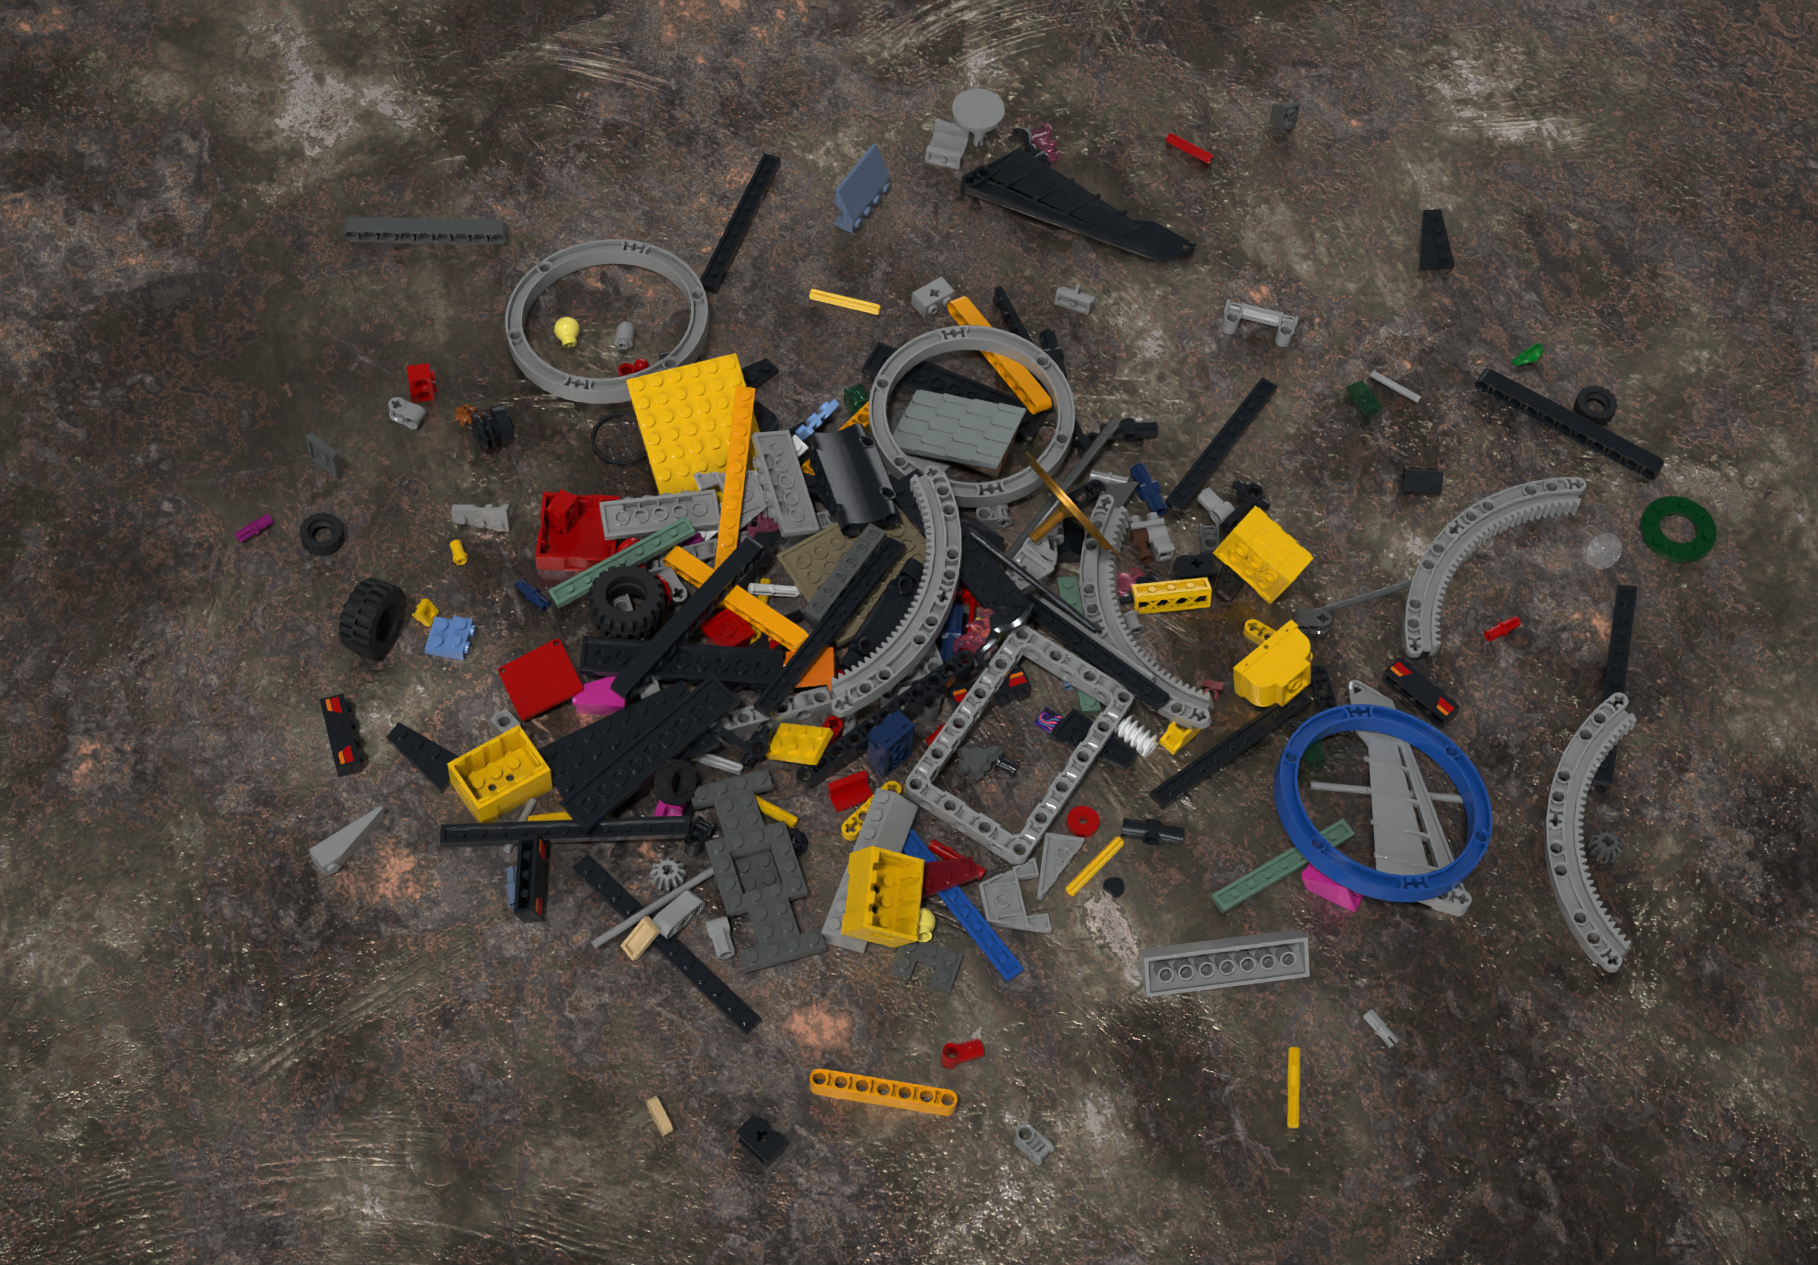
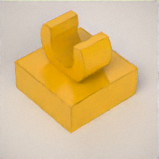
M422 599L420 604L416 606L417 610L415 613H412V616L417 621H421L424 626H431L439 610L429 599Z

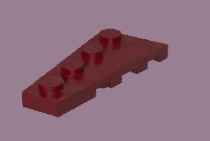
M964 857L924 863L921 900L980 878L973 858Z

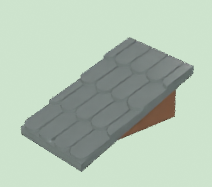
M916 390L892 436L904 453L957 462L995 479V477H999L1012 451L1017 430L1026 413V409L1003 403L996 404L979 399L972 400L946 393L943 395L926 390Z

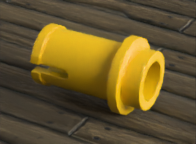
M453 540L449 544L453 553L452 560L457 565H464L467 562L468 555L464 552L461 540Z

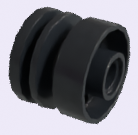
M502 403L489 408V417L483 409L479 411L480 418L476 412L470 414L471 428L482 451L488 450V443L491 448H495V438L499 440L501 445L515 441L511 417Z

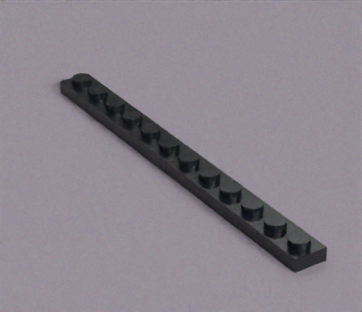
M996 287L992 297L993 303L996 307L998 306L1001 318L1008 324L1009 332L1033 343L1003 287ZM1038 379V383L1041 385V387H1042V388L1046 391V393L1049 395L1047 389L1044 387V385L1042 384V382ZM1075 418L1071 444L1076 447L1078 456L1081 459L1091 445ZM1094 458L1091 460L1088 466L1093 465Z
M891 537L887 539L753 704L754 710L770 718L773 716L905 552L906 544Z
M1618 585L1602 703L1614 693L1620 692L1624 694L1637 595L1636 586ZM1615 701L1614 708L1619 703L1622 705V701ZM1614 745L1613 749L1609 751L1608 756L1602 761L1601 766L1598 767L1597 773H1595L1592 780V785L1612 787L1617 745Z
M689 815L604 818L588 833L574 820L441 824L440 845L441 847L518 844V837L536 834L546 843L689 838L690 818Z
M588 854L572 867L573 872L624 920L644 909L638 901ZM651 914L648 915L651 918V920L654 919V917ZM637 922L636 924L632 925L631 927L634 929V928L638 925L639 922ZM659 933L650 945L745 1036L761 1023V1018L676 937L672 936L666 939Z

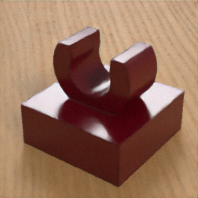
M1204 678L1202 686L1207 687L1204 690V694L1212 690L1215 693L1214 699H1217L1219 695L1217 690L1222 691L1224 683Z

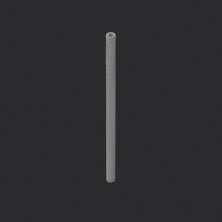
M1045 598L1040 599L1043 604L1152 682L1156 680V676Z
M1311 781L1310 789L1371 795L1367 793V787L1371 788L1369 786ZM1409 790L1411 798L1414 799L1412 790ZM1428 792L1430 799L1434 801L1463 803L1461 796L1457 794Z
M709 867L592 940L593 947H599L642 920L644 916L652 914L676 899L684 891L692 889L714 875L712 867Z

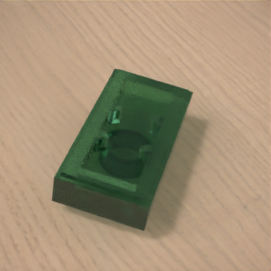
M1363 380L1347 386L1346 391L1366 417L1382 411L1383 406Z

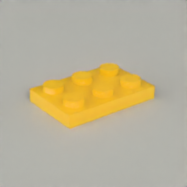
M781 723L765 756L770 760L817 765L833 732L830 728Z

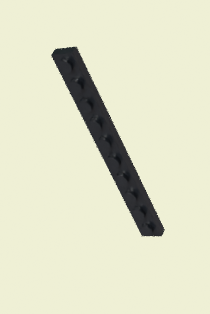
M766 153L763 154L700 279L704 290L716 293L781 163V158Z
M1263 377L1260 379L1165 500L1167 507L1181 514L1277 391V385Z
M1030 593L1025 595L1030 602L1035 604L1031 611L1032 615L1029 618L1031 621L1098 670L1113 678L1123 688L1153 710L1158 712L1170 699V695Z
M1302 690L1283 707L1276 702L1153 789L1149 796L1163 810L1308 707L1312 702L1311 698Z

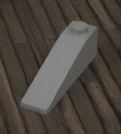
M381 806L375 808L309 849L311 859L324 876L337 872L384 820L383 808Z

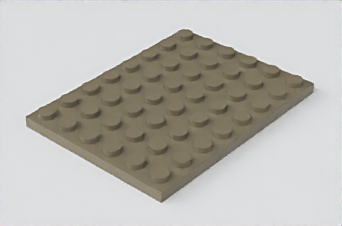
M897 505L896 508L900 515V521L893 526L873 525L886 531V541L891 537L906 544V550L835 637L833 642L837 648L852 640L889 582L896 578L909 558L918 560L924 566L926 540ZM838 522L776 555V559L807 604L868 525L861 526L851 536H844L841 533Z

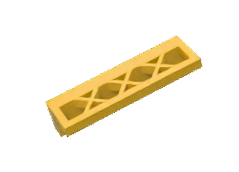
M1207 577L1131 585V593L1134 598L1133 610L1138 611L1139 614L1207 608L1211 604L1212 588ZM1199 596H1206L1205 601L1197 602L1196 599ZM1180 598L1187 599L1184 603L1178 604L1176 602ZM1161 600L1168 601L1165 605L1159 606L1157 604ZM1139 602L1149 603L1146 607L1139 608Z

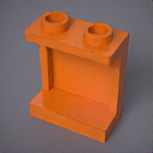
M827 647L795 688L827 685L829 692H831V677L833 676L837 679L836 656L833 647ZM793 651L786 652V660H783V667L795 654Z

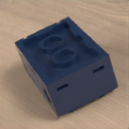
M899 710L893 714H888L884 718L883 723L879 726H874L869 732L867 765L883 779L908 759L913 751L915 724Z

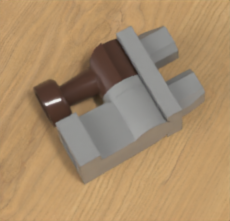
M1157 512L1147 514V521L1142 522L1139 515L1131 516L1132 521L1129 522L1128 536L1131 539L1132 545L1137 546L1140 551L1138 553L1139 563L1146 564L1154 558L1156 562L1172 559L1175 548L1173 543L1170 542L1164 518H1159ZM1147 544L1151 545L1152 551L1147 549Z

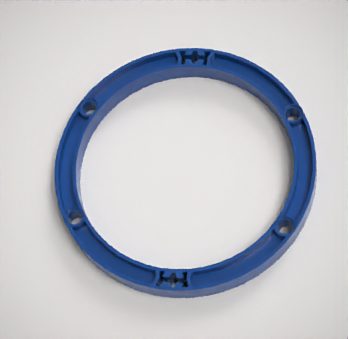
M1371 704L1342 705L1327 709L1312 716L1300 725L1287 742L1277 762L1273 785L1274 799L1281 823L1289 838L1315 868L1328 878L1354 892L1393 902H1416L1436 898L1448 893L1465 881L1487 850L1492 832V809L1487 789L1480 774L1467 755L1449 737L1411 714ZM1351 730H1366L1387 734L1420 749L1447 773L1460 793L1468 822L1467 838L1463 852L1447 866L1419 875H1397L1377 871L1345 856L1320 834L1304 809L1297 779L1302 754L1311 745L1326 736Z

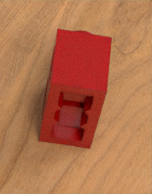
M429 363L406 366L412 403L435 401L434 393H437L434 370H430Z
M560 489L548 505L550 527L555 532L567 535L579 520L577 497Z

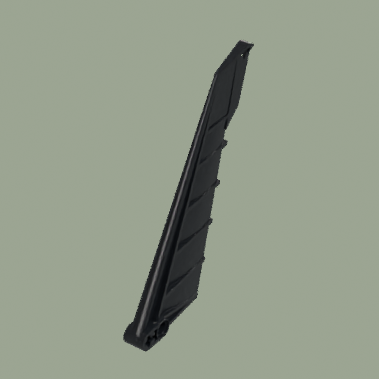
M1020 147L985 166L977 167L962 177L960 192L964 197L974 196L1158 262L1190 255L1195 250V242L1187 240L1155 221L1133 220L1125 215L1128 213L1127 210H1117L1100 199V194H1092L1074 182L1075 179L1065 177L1048 166V163H1043ZM995 180V181H998V182H1000V183H1002V184H1004V185L1001 186V185H999V184H997V183H994V182H992V181ZM1013 188V189H1015V190H1017V191H1019V192H1021V193H1023V194H1026V195H1028V196H1030V197H1032V198H1034V199H1031V198L1026 197V196H1024V195H1022V194H1019V193H1017V192H1015V191H1013V190H1011V189ZM1183 244L1189 246V248L1183 249Z

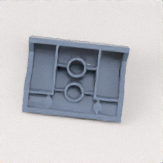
M872 144L835 190V205L842 213L834 222V225L851 234L861 227L863 220L870 216L874 206L879 205L882 196L887 194L891 188L890 174L876 144Z

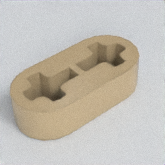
M655 1095L647 1099L646 1105L662 1136L673 1132L671 1122L658 1097Z

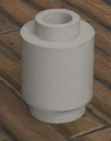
M624 321L617 326L614 344L619 349L626 350L633 346L635 329L632 323Z

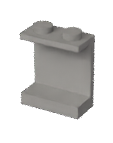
M935 120L934 134L930 146L928 145L926 149L925 162L959 170L969 140V131L955 123Z

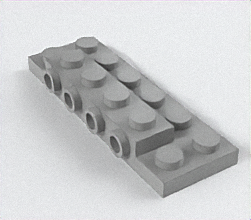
M789 430L753 433L751 438L756 455L753 457L752 464L754 469H758L759 472L757 477L758 484L763 485L764 488L763 500L768 502L769 505L768 517L773 519L774 524H778L782 537L818 533L820 528Z
M715 489L694 492L682 491L676 494L663 493L659 496L645 495L641 498L626 497L622 500L599 502L605 540L652 535L685 516L695 530L716 528L720 522Z

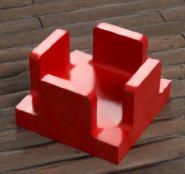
M728 608L700 625V630L706 636L707 645L746 648L748 641L756 636V632L746 620Z

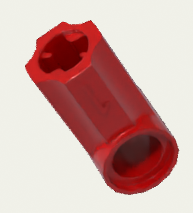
M975 1038L958 1044H945L940 1058L941 1065L946 1069H954L960 1063L983 1057L984 1051L981 1040ZM947 1054H952L955 1058H949Z

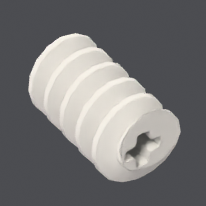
M1130 715L1118 725L1114 734L1118 733L1120 739L1124 738L1126 744L1130 743L1131 748H1136L1138 753L1143 752L1142 756L1147 758L1158 746V742H1155L1157 735L1150 738L1151 730L1144 733L1145 726L1142 725L1138 728V720L1131 723L1133 716Z

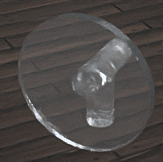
M1604 532L1595 535L1588 542L1586 548L1582 549V552L1592 567L1605 569L1612 566L1619 559L1622 544L1616 535Z

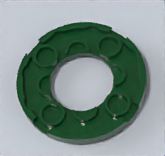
M1666 496L1654 500L1645 508L1639 522V530L1643 535V541L1646 546L1657 556L1675 563L1692 560L1695 562L1702 559L1710 552L1716 540L1717 531L1711 515L1704 507L1686 497ZM1667 515H1683L1695 525L1696 537L1687 543L1671 541L1661 531V520Z

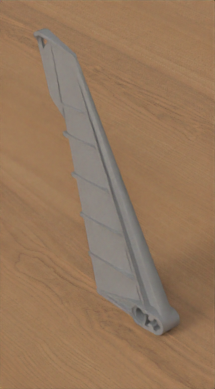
M1354 679L1349 682L1350 705L1371 704L1396 709L1393 700L1361 681ZM1354 688H1358L1361 691L1355 694ZM1354 730L1368 746L1369 757L1364 756L1363 759L1365 762H1369L1371 788L1367 787V793L1371 794L1373 820H1370V824L1373 825L1375 852L1373 855L1375 857L1376 870L1397 875H1419L1439 870L1454 861L1410 744L1387 734ZM1400 753H1401V756H1402V760H1403L1404 766L1402 765ZM1405 774H1407L1414 799H1411ZM1413 807L1417 808L1424 833L1419 832ZM1422 841L1427 842L1434 867L1429 866L1427 863ZM1462 882L1458 887L1441 895L1440 897L1443 899L1436 897L1424 901H1416L1429 905L1437 911L1455 916H1463L1466 914L1472 898L1466 892Z

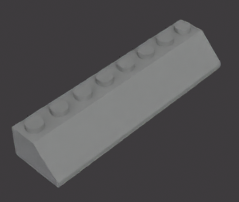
M877 788L852 852L869 846H876L902 854L918 807L896 792ZM847 864L821 933L824 942L827 944L864 953L868 941L841 935L849 880ZM874 886L876 893H878L879 889L877 886ZM872 906V912L876 913V908Z
M1302 929L1138 949L1139 967L1146 997L1310 977L1308 937Z

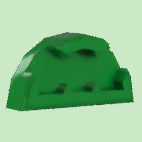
M1536 342L1513 358V365L1538 361L1544 352L1541 343Z

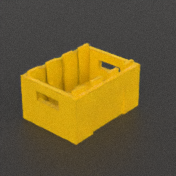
M1256 506L1213 552L1217 558L1235 571L1269 604L1296 579L1313 559L1310 552L1301 547L1291 535L1285 533L1281 526L1272 521L1261 508Z
M520 725L447 763L450 782L477 823H493L500 816L529 801L530 798L536 799L553 790L550 768ZM508 776L514 777L512 781H508L506 778ZM496 786V789L494 791H490L489 787Z
M869 846L850 853L847 872L849 874L845 914H843L841 935L892 948L916 942L925 860L876 846ZM874 886H877L879 889L878 893L874 891ZM872 906L876 908V913L872 912Z

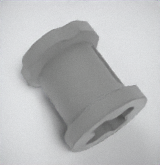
M1136 610L1124 614L1126 625L1132 636L1141 634L1145 629L1144 625L1139 621V613Z

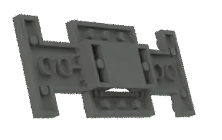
M767 768L698 786L694 791L693 797L690 798L694 810L714 805L724 837L705 842V847L726 915L729 918L747 913L758 946L739 951L745 973L826 951L820 929L799 934L789 903L790 900L808 896V891L785 821L764 826L754 794L773 789ZM774 860H775V863H776V866H777V869H778V872H779V876H778V873H777V870H776V867H775V864H774Z

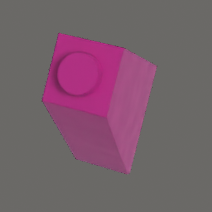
M609 676L583 684L584 691L573 696V706H576L577 713L608 716L625 708L627 701L610 689L616 677Z
M1310 862L1302 872V880L1306 890L1352 912L1357 911L1363 898L1362 894L1354 892L1328 878Z

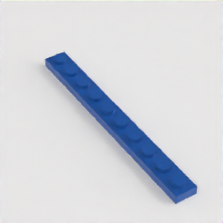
M911 828L903 848V853L925 860L924 863L938 861ZM958 886L937 894L1007 983L1024 972L1022 965Z

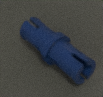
M520 578L522 583L517 581L515 587L526 596L529 602L532 601L541 611H546V608L550 607L551 602L540 593L537 587H533L525 578Z

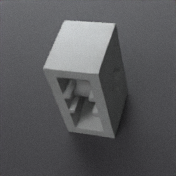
M940 277L914 291L911 304L923 318H926L947 307V303L954 300L955 291Z

